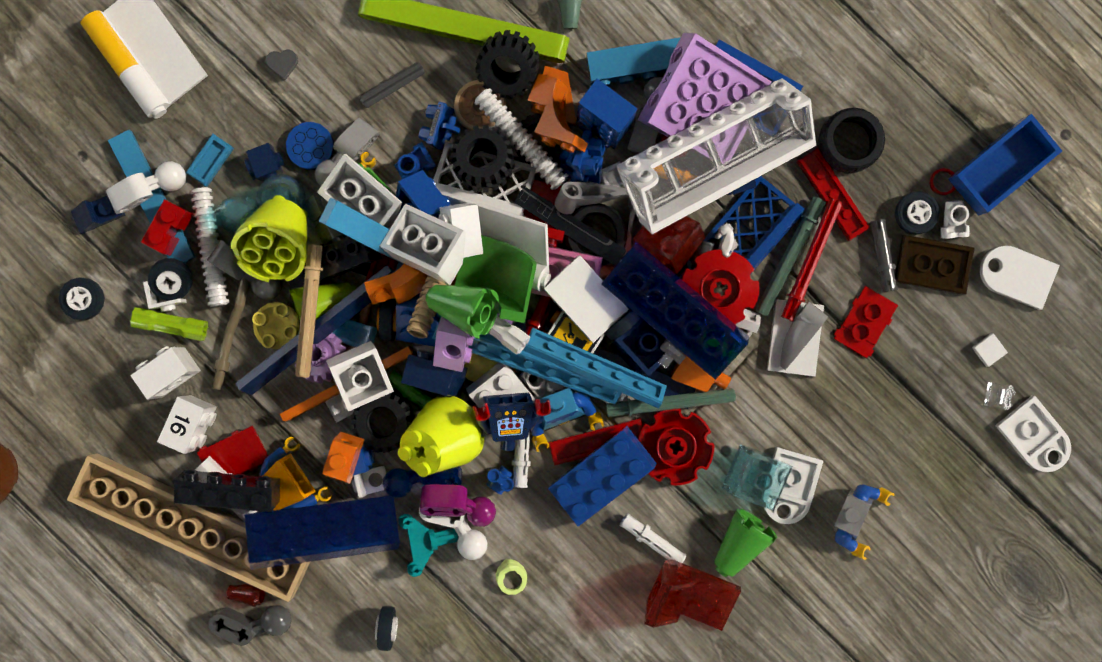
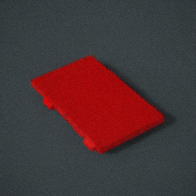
M864 286L859 297L854 299L853 307L840 329L837 328L835 331L834 339L861 356L868 358V356L873 354V347L876 345L886 325L889 326L892 322L891 317L898 305L869 287Z
M253 425L240 432L236 430L231 433V436L208 447L205 445L201 449L199 448L200 451L197 452L201 462L210 456L228 474H241L247 470L253 471L269 456Z

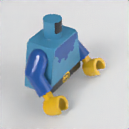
M570 388L541 398L540 403L550 400L551 413L541 416L531 430L533 435L532 442L537 452H539L538 447L541 444H545L548 449L549 443L543 432L583 416H588L591 430H595V423H601L602 427H604L601 413L596 412V408L588 394L575 392Z

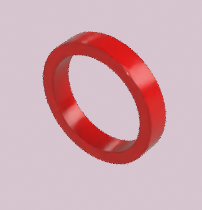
M941 168L933 172L929 185L934 193L948 195L955 190V187L952 186L948 192H940L933 183L934 177L938 172H947L952 176L955 174L953 171Z

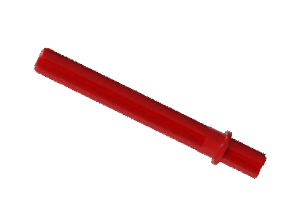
M831 198L829 200L790 294L787 293L786 295L789 298L781 315L784 319L793 322L801 302L805 303L804 296L842 206V202L837 199Z

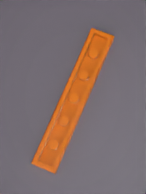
M411 346L381 360L384 369L387 370L408 359L409 354L414 355ZM335 384L280 413L282 420L285 422L290 421L339 395L340 392L337 385Z

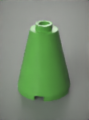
M434 285L426 294V302L431 310L471 337L479 339V335L488 334L494 325L498 311L494 310L495 302L499 303V297L497 292L490 288Z
M737 509L733 514L715 558L716 571L724 577L728 575L735 576L777 539L776 533L769 526L765 529L761 524L762 520L744 509H740V511Z

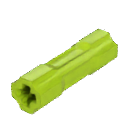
M135 307L130 320L131 327L174 334L198 341H204L207 336L208 321L184 318Z

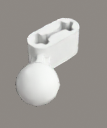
M173 161L164 162L157 167L154 175L145 178L143 173L133 174L108 188L106 193L115 213L120 214L135 208L153 197L151 192L153 190L162 188L166 191H177L182 188L186 182V173L180 164Z
M419 508V514L423 520L455 529L459 536L457 548L463 558L477 560L485 554L487 550L486 537L480 531L471 530L465 520L466 514L460 516L454 522L452 521L453 518L448 516L423 515L420 513Z

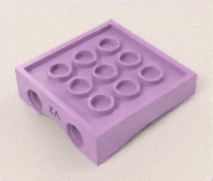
M683 33L670 57L669 66L662 81L650 95L638 121L670 137L770 85L771 81L696 33ZM746 120L711 138L720 164L731 159L748 127ZM705 141L689 149L713 163Z

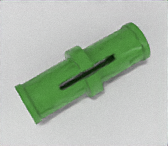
M395 370L389 375L388 378L392 387L402 394L401 397L412 401L421 410L432 400L431 397L423 393L419 388L401 383L402 376Z

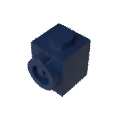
M266 143L246 151L248 158H245L244 161L253 180L258 179L268 183L279 178L278 175L284 173L281 167L284 165L282 156L279 152H275L271 144Z

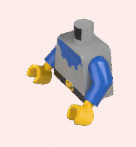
M863 484L858 485L855 491L851 489L833 528V531L836 532L835 541L849 550L853 556L866 560L864 551L866 549L870 550V547L855 540L873 499L889 506L891 503L887 499L890 495L894 496V493L883 487L878 489Z

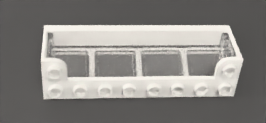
M782 78L616 165L639 222L651 234H654L815 147L816 139L811 99Z

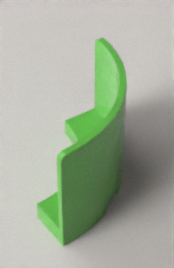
M481 235L483 254L463 258V264L457 273L455 286L493 289L499 297V303L495 302L494 310L498 311L499 318L525 323L536 271V261L528 253L513 245Z

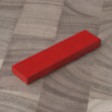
M818 148L797 161V164L820 199L826 202V207L831 198L842 202L835 222L848 241L870 228Z
M641 418L548 442L554 466L585 458L626 425L638 438V434L643 426ZM644 431L640 443L647 442Z

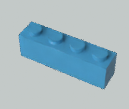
M681 37L587 52L586 61L590 86L596 79L610 86L611 82L620 81V84H629L634 82L636 78L643 77V80H650L657 77V75L665 74L669 66L670 57Z

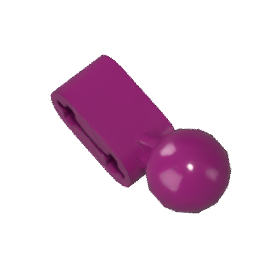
M429 484L421 488L420 513L423 515L459 517L466 514L467 519L474 526L485 527L494 520L496 508L495 504L487 497L468 499V490L461 485Z

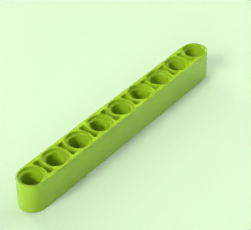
M361 0L358 16L366 20L481 46L486 43L490 36L494 37L496 32L500 31L503 35L505 30H510V34H514L517 31L520 32V37L523 38L526 35L529 38V44L532 42L535 44L536 48L534 51H538V59L556 63L565 62L570 40L569 37L562 34L412 0Z

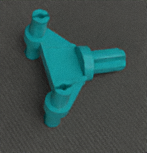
M407 513L400 515L398 518L399 526L407 529L412 555V562L407 564V573L410 576L416 577L422 574V570L431 554H433V551L438 550V546L455 543L459 539L454 528L434 532V529L429 530Z

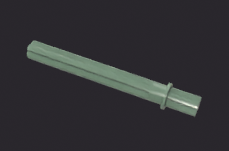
M813 197L805 214L800 216L802 220L755 308L758 313L767 316L771 311L814 226L819 223L817 220L826 205V202L822 199Z
M729 388L664 396L659 409L640 400H630V398H627V401L616 402V404L606 403L608 417L621 415L632 417V414L734 402L736 394L734 389Z

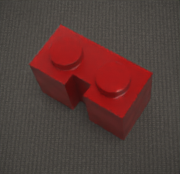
M164 199L141 243L162 254L171 256L180 240L175 237L178 229L185 231L193 213Z

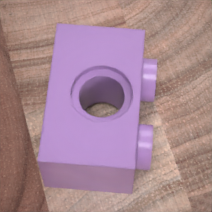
M441 317L436 333L433 366L462 372L464 364L470 363L472 349L468 347L469 345L472 346L474 337H471Z

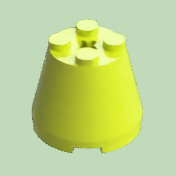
M276 195L273 199L265 201L237 229L231 241V249H233L238 260L237 265L250 276L265 282H269L270 279H285L287 282L295 279L302 272L307 259V212L281 195Z
M455 396L450 398L436 397L422 408L402 435L398 456L412 470L417 472L419 476L426 477L471 462L481 453L485 437L481 435L480 427L475 421L474 410L469 404Z

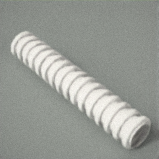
M490 88L480 93L475 99L474 104L479 105V109L485 111L484 115L486 117L489 116L490 121L496 123L495 127L500 128V133H505L506 138L511 140V145L514 144L516 146L515 149L521 151L520 155L526 157V162H531L530 166L536 168V173L540 172V177L546 179L545 183L550 184L552 190L562 185L567 180V173H562L563 169L557 167L558 163H553V158L547 156L548 152L543 151L541 145H537L538 141L532 139V134H527L528 130L522 128L523 124L521 122L518 123L516 117H512V112L507 111L506 105H501L502 101L496 99L497 95L492 94Z
M202 187L190 191V195L193 196L191 202L194 203L192 209L196 212L193 215L197 218L195 225H198L196 232H199L197 239L200 240V243H198V246L201 247L199 253L202 254L200 260L204 263L202 269H205L203 276H206V280H204V284H207L205 291H208L206 298L210 301L207 304L210 307L223 306L229 303V299H226L228 292H225L227 285L224 284L226 277H223L225 272L207 260L220 242V240H217L219 233H216L218 226L215 225V222H217V219L213 216L216 213L212 210L214 208V204L211 203L213 196H210L212 189Z

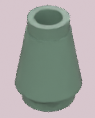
M558 0L563 29L578 28L582 0Z

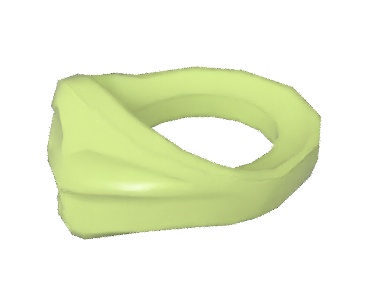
M505 559L499 565L496 572L497 585L502 592L508 595H516L523 591L527 584L525 568L516 560ZM510 571H516L522 578L521 584L515 589H509L503 583L505 574Z

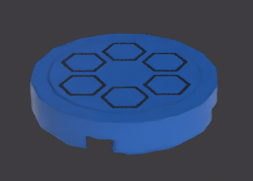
M304 122L295 126L288 134L286 141L287 154L291 161L300 168L316 170L322 161L330 160L334 153V139L330 132L321 124Z

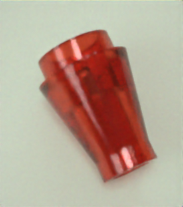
M250 584L229 585L227 589V599L252 607L262 605L265 598V591Z

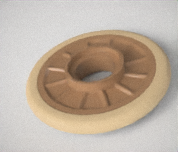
M478 80L465 84L458 91L454 100V111L458 121L471 131L474 130L473 126L478 125V128L482 129L483 125L492 127L496 124L490 121L489 116L486 117L484 115L485 111L477 112L473 108L475 99L485 90L482 87L484 82H479ZM496 93V95H497V98H496V99H497V100H501V101H502V104H501V105H502V106H505V105H506V100H505V98H500V94Z

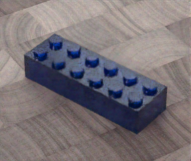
M637 242L632 245L601 283L715 380L749 343V336Z
M393 495L275 510L272 512L244 514L250 570L397 550L400 544Z

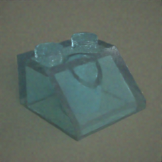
M740 444L722 488L734 497L774 511L793 466L761 451Z

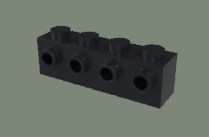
M343 236L329 240V245L327 246L320 244L323 246L321 268H323V271H320L319 283L382 259L381 254L350 237L344 239ZM305 269L295 279L289 281L291 289L304 287Z
M184 470L174 479L175 504L272 512L280 502V478Z

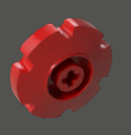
M721 249L709 250L694 258L695 268H686L680 282V295L689 298V303L685 305L686 310L693 318L705 325H708L711 320H716L718 327H729L744 320V309L747 307L753 309L759 296V281L750 278V274L754 271L753 266L746 258L736 252H730L729 256L724 257ZM717 282L725 285L721 295L718 292H714Z
M680 408L656 412L653 414L654 423L652 425L644 423L637 438L640 441L643 431L645 432L647 442L641 444L657 463L655 468L648 474L659 482L663 478L668 477L670 484L675 486L685 485L697 480V470L700 468L707 470L714 456V443L708 442L706 438L711 433L709 426L700 416L693 412L683 416ZM676 440H678L681 449H676L675 453H673V449L669 446L671 443L675 444Z

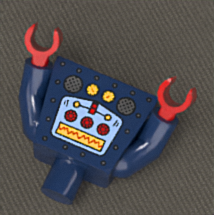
M529 392L483 396L484 407L476 408V406H473L477 424L484 433L491 434L493 441H501V449L504 451L514 450L515 440L526 439L529 431L533 429L540 417L551 413L550 400L540 403V399H536L534 405Z

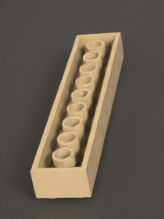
M98 453L86 457L67 498V501L287 602L294 598L314 555L313 552L248 522H244L242 519L218 508L175 504L174 488Z

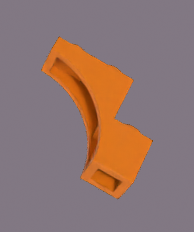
M538 74L528 97V101L535 105L534 109L542 113L534 133L542 137L541 142L548 146L555 147L558 144L565 151L574 153L575 150L585 153L588 143L572 133L566 120L565 104L570 88L557 78Z

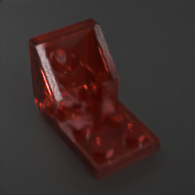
M665 560L646 600L644 624L654 628L677 623L680 615H684L722 631L741 593V586L676 560Z

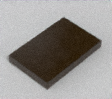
M902 235L895 272L896 283L966 295L975 248Z

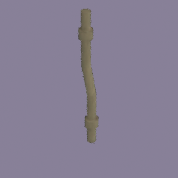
M242 278L239 283L235 305L224 332L219 358L215 361L214 369L216 372L212 389L222 390L225 372L229 370L230 362H228L233 336L245 306L250 283L245 278Z

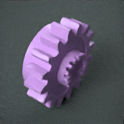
M331 333L320 343L313 344L310 377H307L306 380L322 384L323 380L331 382L333 376L326 360L344 353L346 347L341 345L342 340L336 337L335 334Z

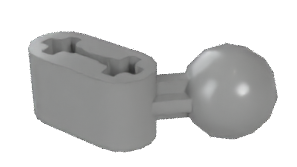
M360 117L355 120L334 143L333 149L337 153L333 159L322 161L317 166L315 178L320 187L344 154H347L356 162L362 153L372 146L380 132Z

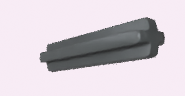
M416 62L361 95L360 100L364 107L369 108L422 76L425 70L419 62Z

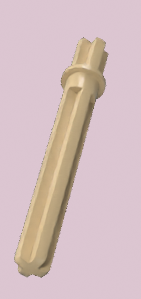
M308 244L306 266L303 268L305 269L295 371V375L302 378L310 377L319 279L320 271H323V268H321L323 246Z

